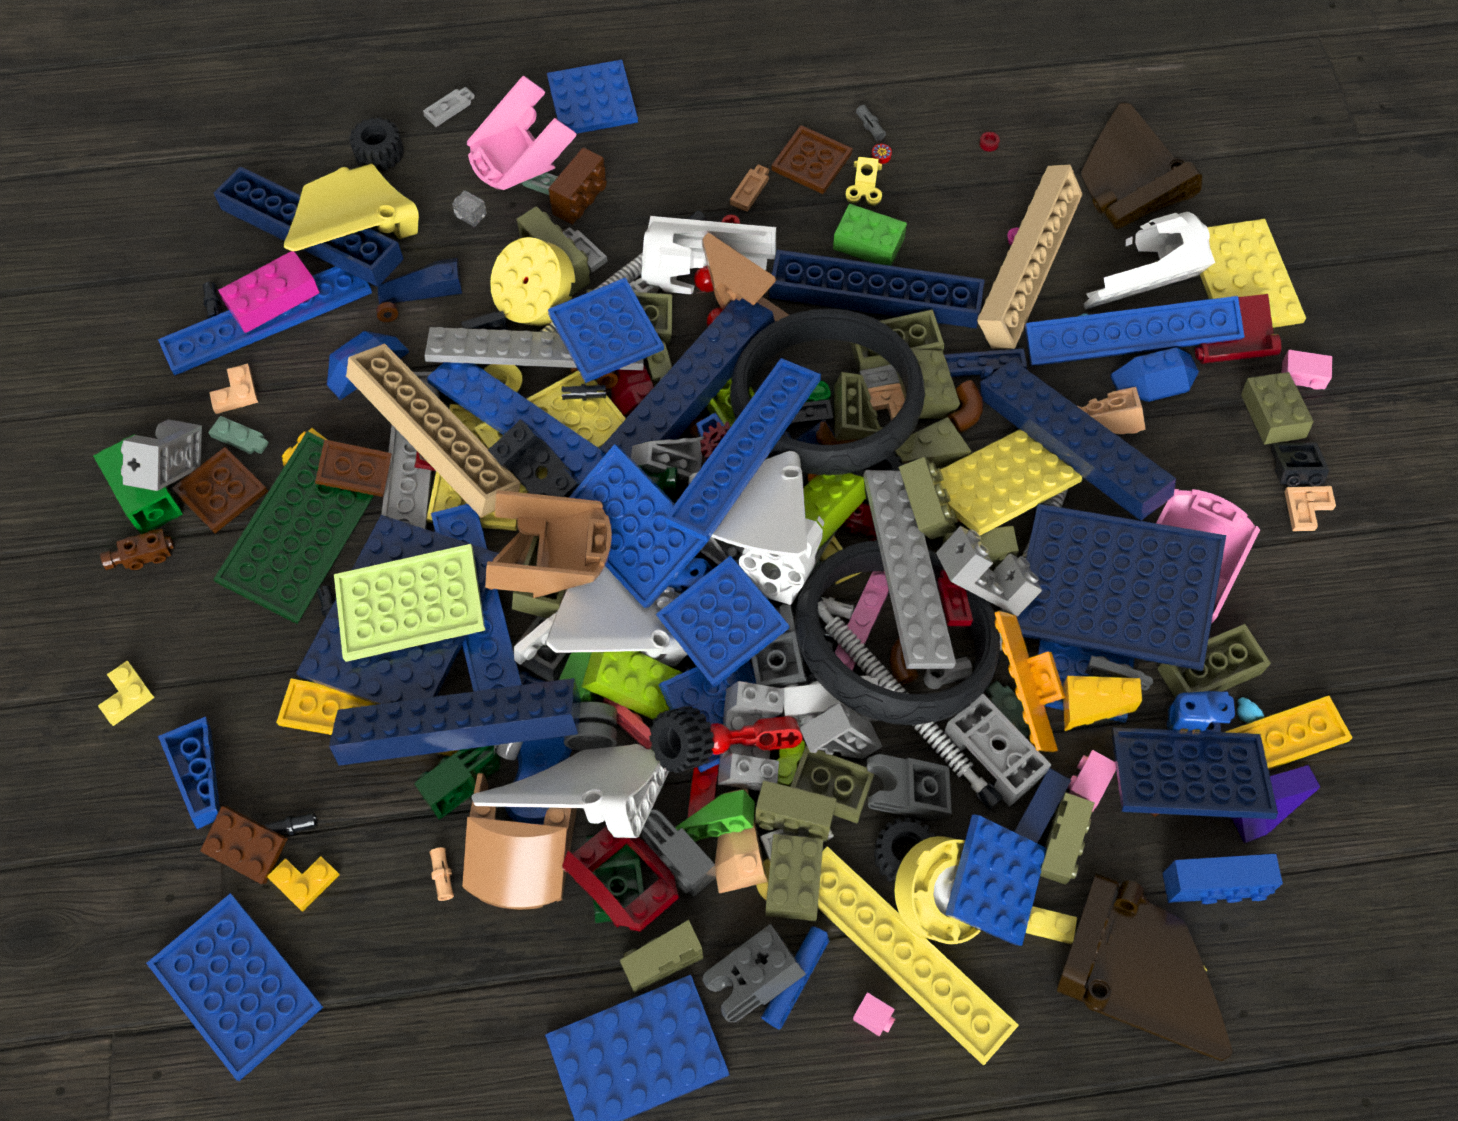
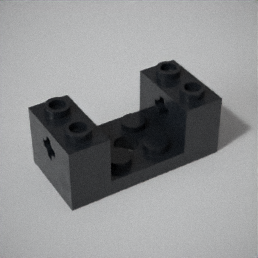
M522 419L488 449L498 463L511 471L530 494L569 498L581 484V481L538 432ZM547 468V476L539 479L538 472L540 469Z

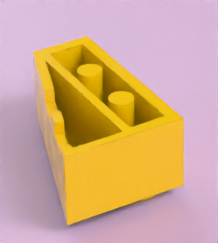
M1067 676L1062 686L1066 698H1063L1065 731L1080 725H1089L1101 719H1110L1136 711L1142 702L1140 678Z

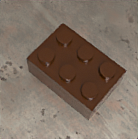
M583 147L552 183L548 190L554 216L573 225L577 219L582 217L584 210L594 202L599 192L605 189L607 181L602 156Z

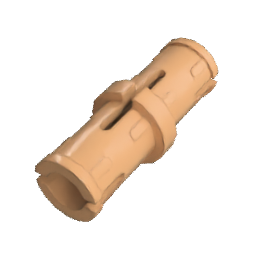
M442 847L435 848L429 853L433 866L431 875L432 879L435 880L437 899L439 901L449 900L454 897L450 881L452 872L448 868L446 849Z

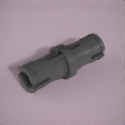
M866 105L859 106L856 114L862 120L864 128L870 131L876 141L884 139L886 132L878 123V118L871 114Z

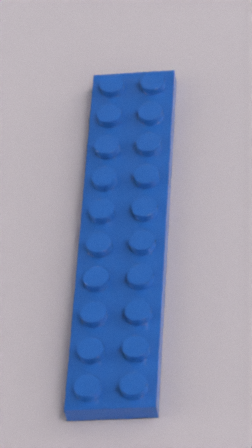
M335 266L312 276L319 294L247 333H244L228 310L160 338L158 341L175 376L372 293L367 281Z
M1238 296L1025 324L1030 366L1194 346L1201 343L1233 341L1245 337Z
M781 358L667 514L665 523L708 542L821 380V374Z
M444 362L427 377L428 384L502 435L522 419L538 432L581 483L606 455L591 442L474 363Z
M468 504L431 513L436 533L487 549L479 515ZM489 589L482 604L486 630L467 634L462 644L473 691L522 685L517 663L514 660V652L498 589Z

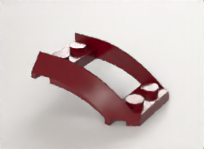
M607 826L573 854L568 850L562 864V869L568 872L598 903L617 928L619 926H626L630 930L641 931L679 898L674 875L655 852L640 837H613ZM627 844L660 879L626 908H623L592 872Z

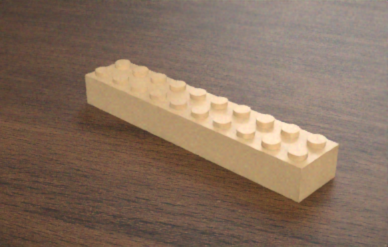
M1071 165L1047 167L1038 189L1035 191L1032 202L1028 206L1027 213L1021 221V226L1014 237L1011 248L1007 252L1006 259L1000 267V272L993 283L990 294L985 300L984 307L978 315V324L992 349H1015L1083 194Z
M386 344L348 358L346 377L480 517L495 511L497 490L519 491L521 482L509 470L498 463L483 443Z

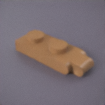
M759 164L755 169H750L730 198V205L748 212L769 180V169Z

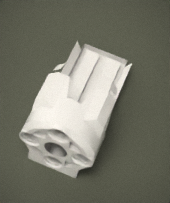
M1188 211L1156 218L1140 226L1143 230L1136 233L1135 240L1138 251L1158 252L1160 260L1149 265L1105 277V288L1087 293L1089 299L1084 303L1085 309L1200 275L1215 263L1210 250V236L1207 226L1196 215ZM1132 237L1126 239V246L1132 244Z
M651 216L648 229L644 235L642 280L648 285L660 286L664 292L693 294L694 285L678 281L676 278L678 275L690 274L689 269L703 268V266L707 265L702 247V239L708 232L766 270L767 259H775L776 227Z
M819 516L817 520L823 527L824 521ZM805 519L807 534L806 553L795 557L744 548L739 559V565L766 598L791 605L836 531L818 549L823 530L816 521Z

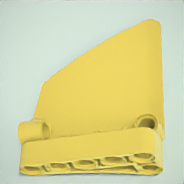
M373 164L351 170L347 167H342L333 173L304 185L292 225L284 241V247L291 251H298L376 225L380 232H393L398 239H403L418 233V210L411 200L400 194L386 181Z

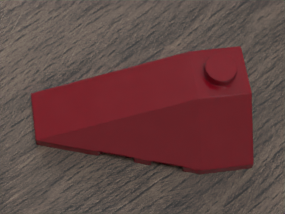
M644 363L643 370H615L618 383L612 387L611 401L625 418L633 412L654 388Z

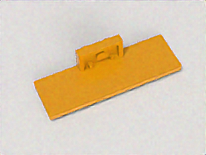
M997 611L995 612V626L1003 639L1001 643L1005 655H1008L1010 662L1008 669L1011 676L1015 678L1017 685L1015 692L1018 699L1022 701L1024 708L1022 712L1023 718L1030 727L1031 744L1037 751H1058L1044 707L1048 703L1066 698L1052 652L1048 651L1029 658L1017 617L1009 613Z

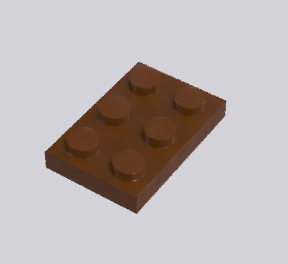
M324 439L315 484L383 497L392 453Z
M222 806L200 851L260 884H266L269 879L267 876L272 872L288 838L228 806Z

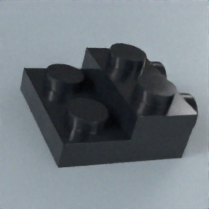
M1317 442L1272 444L1271 452L1276 461L1275 473L1280 484H1287L1291 487L1299 484H1310L1314 487L1325 484L1329 468Z

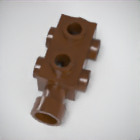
M162 529L150 530L145 534L129 536L124 540L117 541L118 551L111 552L109 550L102 552L100 557L105 570L116 568L118 564H123L126 569L138 570L145 563L164 562L166 557L171 556L170 549H174V544L171 536H166Z

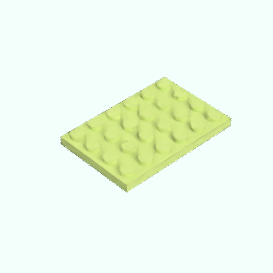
M471 544L334 574L342 655L345 662L486 630L474 551Z

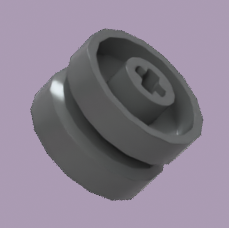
M581 702L579 732L577 735L564 736V745L577 751L615 747L617 745V731L613 727L617 724V709L605 703Z

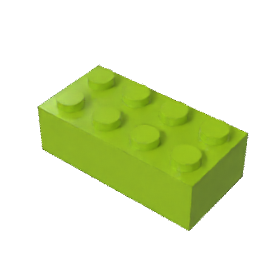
M852 473L817 475L803 488L805 519L816 521L823 530L818 549L866 499L864 477ZM819 516L824 521L823 527L817 520Z
M638 651L592 652L582 687L654 720L658 714L670 710L659 688V684L682 674V672Z

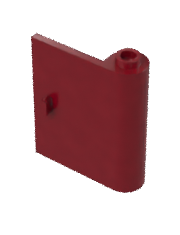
M1268 294L1238 297L1245 337L1233 341L1201 343L1195 348L1196 359L1203 364L1279 355L1281 352V339L1278 334L1273 332Z

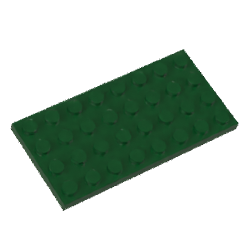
M309 431L303 436L214 577V582L296 624L300 622L315 597L317 589L321 587L375 496L315 484L324 439Z

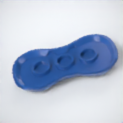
M564 736L523 741L517 755L519 765L514 782L542 772L569 758L572 749L564 745ZM505 806L507 814L514 821L538 825L544 824L545 814L550 808Z

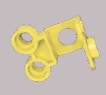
M858 157V161H854V167L857 168L855 185L848 187L846 190L848 202L857 203L861 200L862 196L866 197L867 203L872 206L878 205L881 202L882 193L878 188H875L877 170H882V164L878 163L879 159ZM861 169L873 170L871 175L865 176L861 173ZM852 190H856L858 194L856 196H852L850 192ZM875 192L878 196L871 198L870 194Z

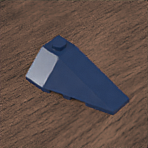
M458 258L439 260L379 285V305L384 302L398 303L462 294Z

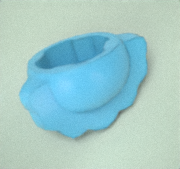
M1244 697L1238 699L1237 715L1243 722L1252 723L1264 718L1262 711L1255 703Z

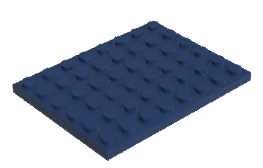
M1038 504L1026 560L1030 563V570L1039 578L1037 582L1042 591L1016 616L1022 636L1203 671L1227 535Z
M381 515L352 570L468 545L469 543ZM472 545L481 603L483 604L489 591L485 587L487 562H492L499 553ZM336 598L296 674L301 678L376 705L437 697L467 635L345 662L342 655Z

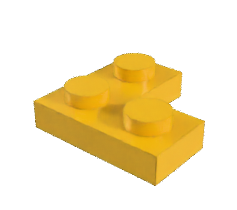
M320 856L303 874L285 858L267 877L303 912L340 874Z

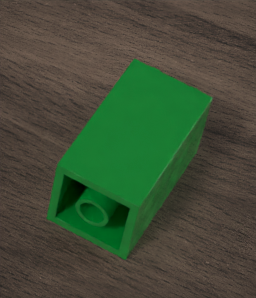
M123 440L94 455L97 464L126 516L140 534L155 530L183 515L167 486L155 491L123 485V476L121 475L123 465L121 447Z

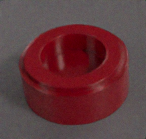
M985 132L980 137L979 145L984 151L992 152L999 147L1000 138L994 132Z

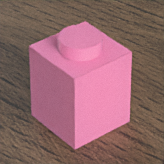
M867 992L853 1020L880 1036L883 1030L887 1033L889 1032L895 1021V1018L891 1016L895 1009Z

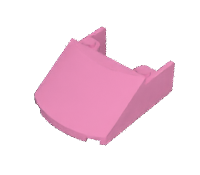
M525 76L521 77L467 141V145L470 146L469 161L476 175L488 185L500 190H505L555 169L556 167L553 165L554 160L576 137V133L556 118L550 122L536 139L528 130L536 120V111L533 107L545 94V91Z
M1175 489L1174 496L1167 501L1156 524L1227 535L1212 624L1217 618L1260 529L1258 526L1255 527L1243 510L1224 498L1200 490L1178 491L1179 489Z

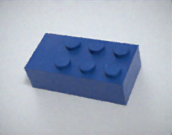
M1276 854L1175 860L1163 872L1168 903L1201 901L1202 904H1213L1220 899H1226L1228 903L1242 901V898L1262 901L1266 900L1268 895L1275 893V890L1283 884Z

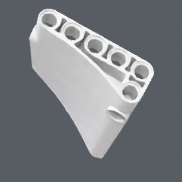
M788 451L764 460L711 537L736 546L765 553L795 557L806 553L807 534L800 456L796 452ZM694 473L689 477V484L694 479L697 473Z
M606 566L594 582L566 590L546 641L547 645L556 653L641 651L642 654L667 666L678 665L687 655L656 616L662 610V608L660 609L657 606L658 598L648 609L644 608Z
M640 744L582 750L566 760L520 781L475 793L472 795V800L475 806L584 808L588 821L595 824L605 820L607 828L613 837L637 838L644 827L669 771L660 765V761L655 759L654 751L652 752V749H646Z

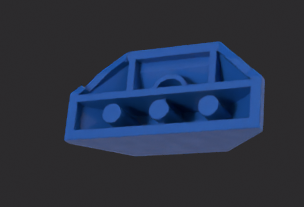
M363 331L330 354L327 386L339 400H342L357 389L346 377L348 358L350 356L382 344H386L399 359L409 353V350L394 336Z
M1172 348L1136 357L1112 373L1110 377L1117 391L1136 387L1139 399L1150 402L1189 392L1199 371L1191 354L1178 348Z

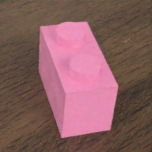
M1288 350L1282 360L1281 373L1289 372L1296 386L1325 389L1332 378V356Z
M1094 750L1091 751L1088 757L1083 755L1077 766L1081 771L1077 777L1075 775L1071 777V782L1067 787L1070 789L1069 794L1095 802L1092 812L1098 805L1116 771L1114 761Z

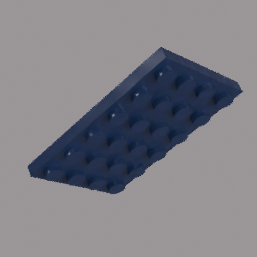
M1113 727L1111 735L1122 812L1276 819L1278 811L1261 734Z

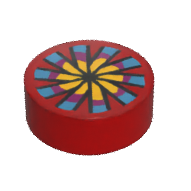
M877 144L872 149L871 157L879 159L878 163L885 164L890 161L892 150L886 144Z

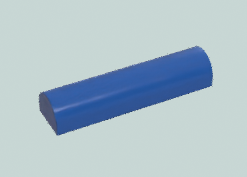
M813 926L810 928L795 955L796 960L806 975L773 998L761 1016L765 1022L780 1030L829 943L827 932Z

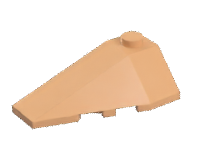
M1136 387L1113 391L1107 394L1108 398L1097 401L1095 398L1090 400L1087 406L1079 407L1114 434H1135L1146 430L1142 405Z
M743 788L749 795L748 789ZM755 820L753 828L718 836L715 869L719 893L768 882Z

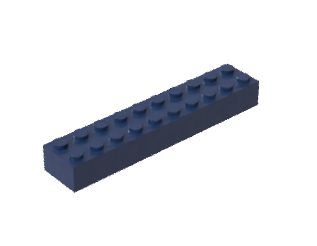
M239 167L213 192L221 210L284 241L292 225L301 195L243 167ZM369 228L302 249L377 287L403 260L398 242Z
M777 250L772 275L776 278V281L770 287L769 298L895 317L933 310L937 323L977 328L985 279Z
M743 298L740 301L737 299L732 300L600 447V450L606 454L616 444L631 458L632 446L649 441L677 440L731 379L737 360L742 351L748 347L750 341L760 331L775 322L773 312L757 302L752 305Z
M1013 359L981 381V396L986 404L1027 433L1036 442L1041 443L1049 452L1057 455L1066 465L1071 466L1074 471L1140 521L1174 496L1175 477Z
M571 678L337 710L329 747L338 765H347L577 735L579 732L581 697L575 679Z

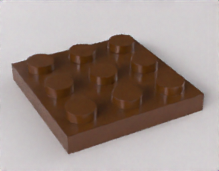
M800 125L771 165V171L824 194L852 155L853 148Z
M226 447L172 487L175 494L214 533H217L268 492L267 488Z

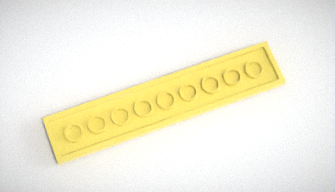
M828 846L822 851L818 908L984 1066L1019 1025L925 937L913 932L904 923L900 914Z

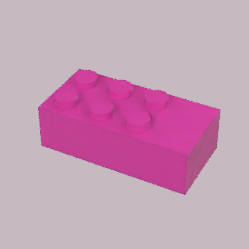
M294 251L218 290L225 305L244 333L319 294L314 278Z

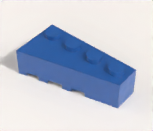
M203 717L158 736L190 817L197 829L213 823L220 811L211 727L207 718Z

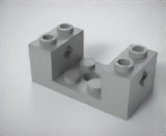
M168 419L158 424L155 432L157 439L134 435L123 440L121 447L123 454V465L121 468L123 485L158 491L200 467L202 425Z
M960 526L936 552L950 581L1018 616L1042 591L1037 582L1039 578L1029 568L1030 563L1022 556L1018 558L1010 553L994 571L990 570L989 567L993 562L988 555L989 550L980 541L981 536L973 529L967 530Z
M741 681L736 682L726 689L723 725L729 730H740L743 726L753 725L759 719L778 716L783 713L784 689ZM733 744L726 752L720 754L718 785L761 791L763 780L777 784L779 761L769 759L770 750H762L758 746Z
M984 694L952 718L945 728L944 734L948 736L946 739L950 738L952 740L950 744L954 743L956 745L955 749L959 748L962 751L967 747L997 779L994 788L1003 796V801L1009 807L1041 781L1051 767V764L1036 750ZM994 740H1001L1005 744V749L996 750L992 746V742Z

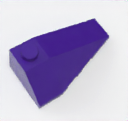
M1309 765L1270 776L1278 811L1276 819L1231 817L1244 843L1267 835L1320 788Z

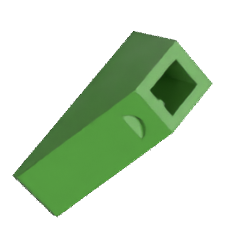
M744 789L722 794L676 826V830L678 831L682 828L696 842L699 839L718 837L722 834L741 832L745 829L753 828L755 802Z

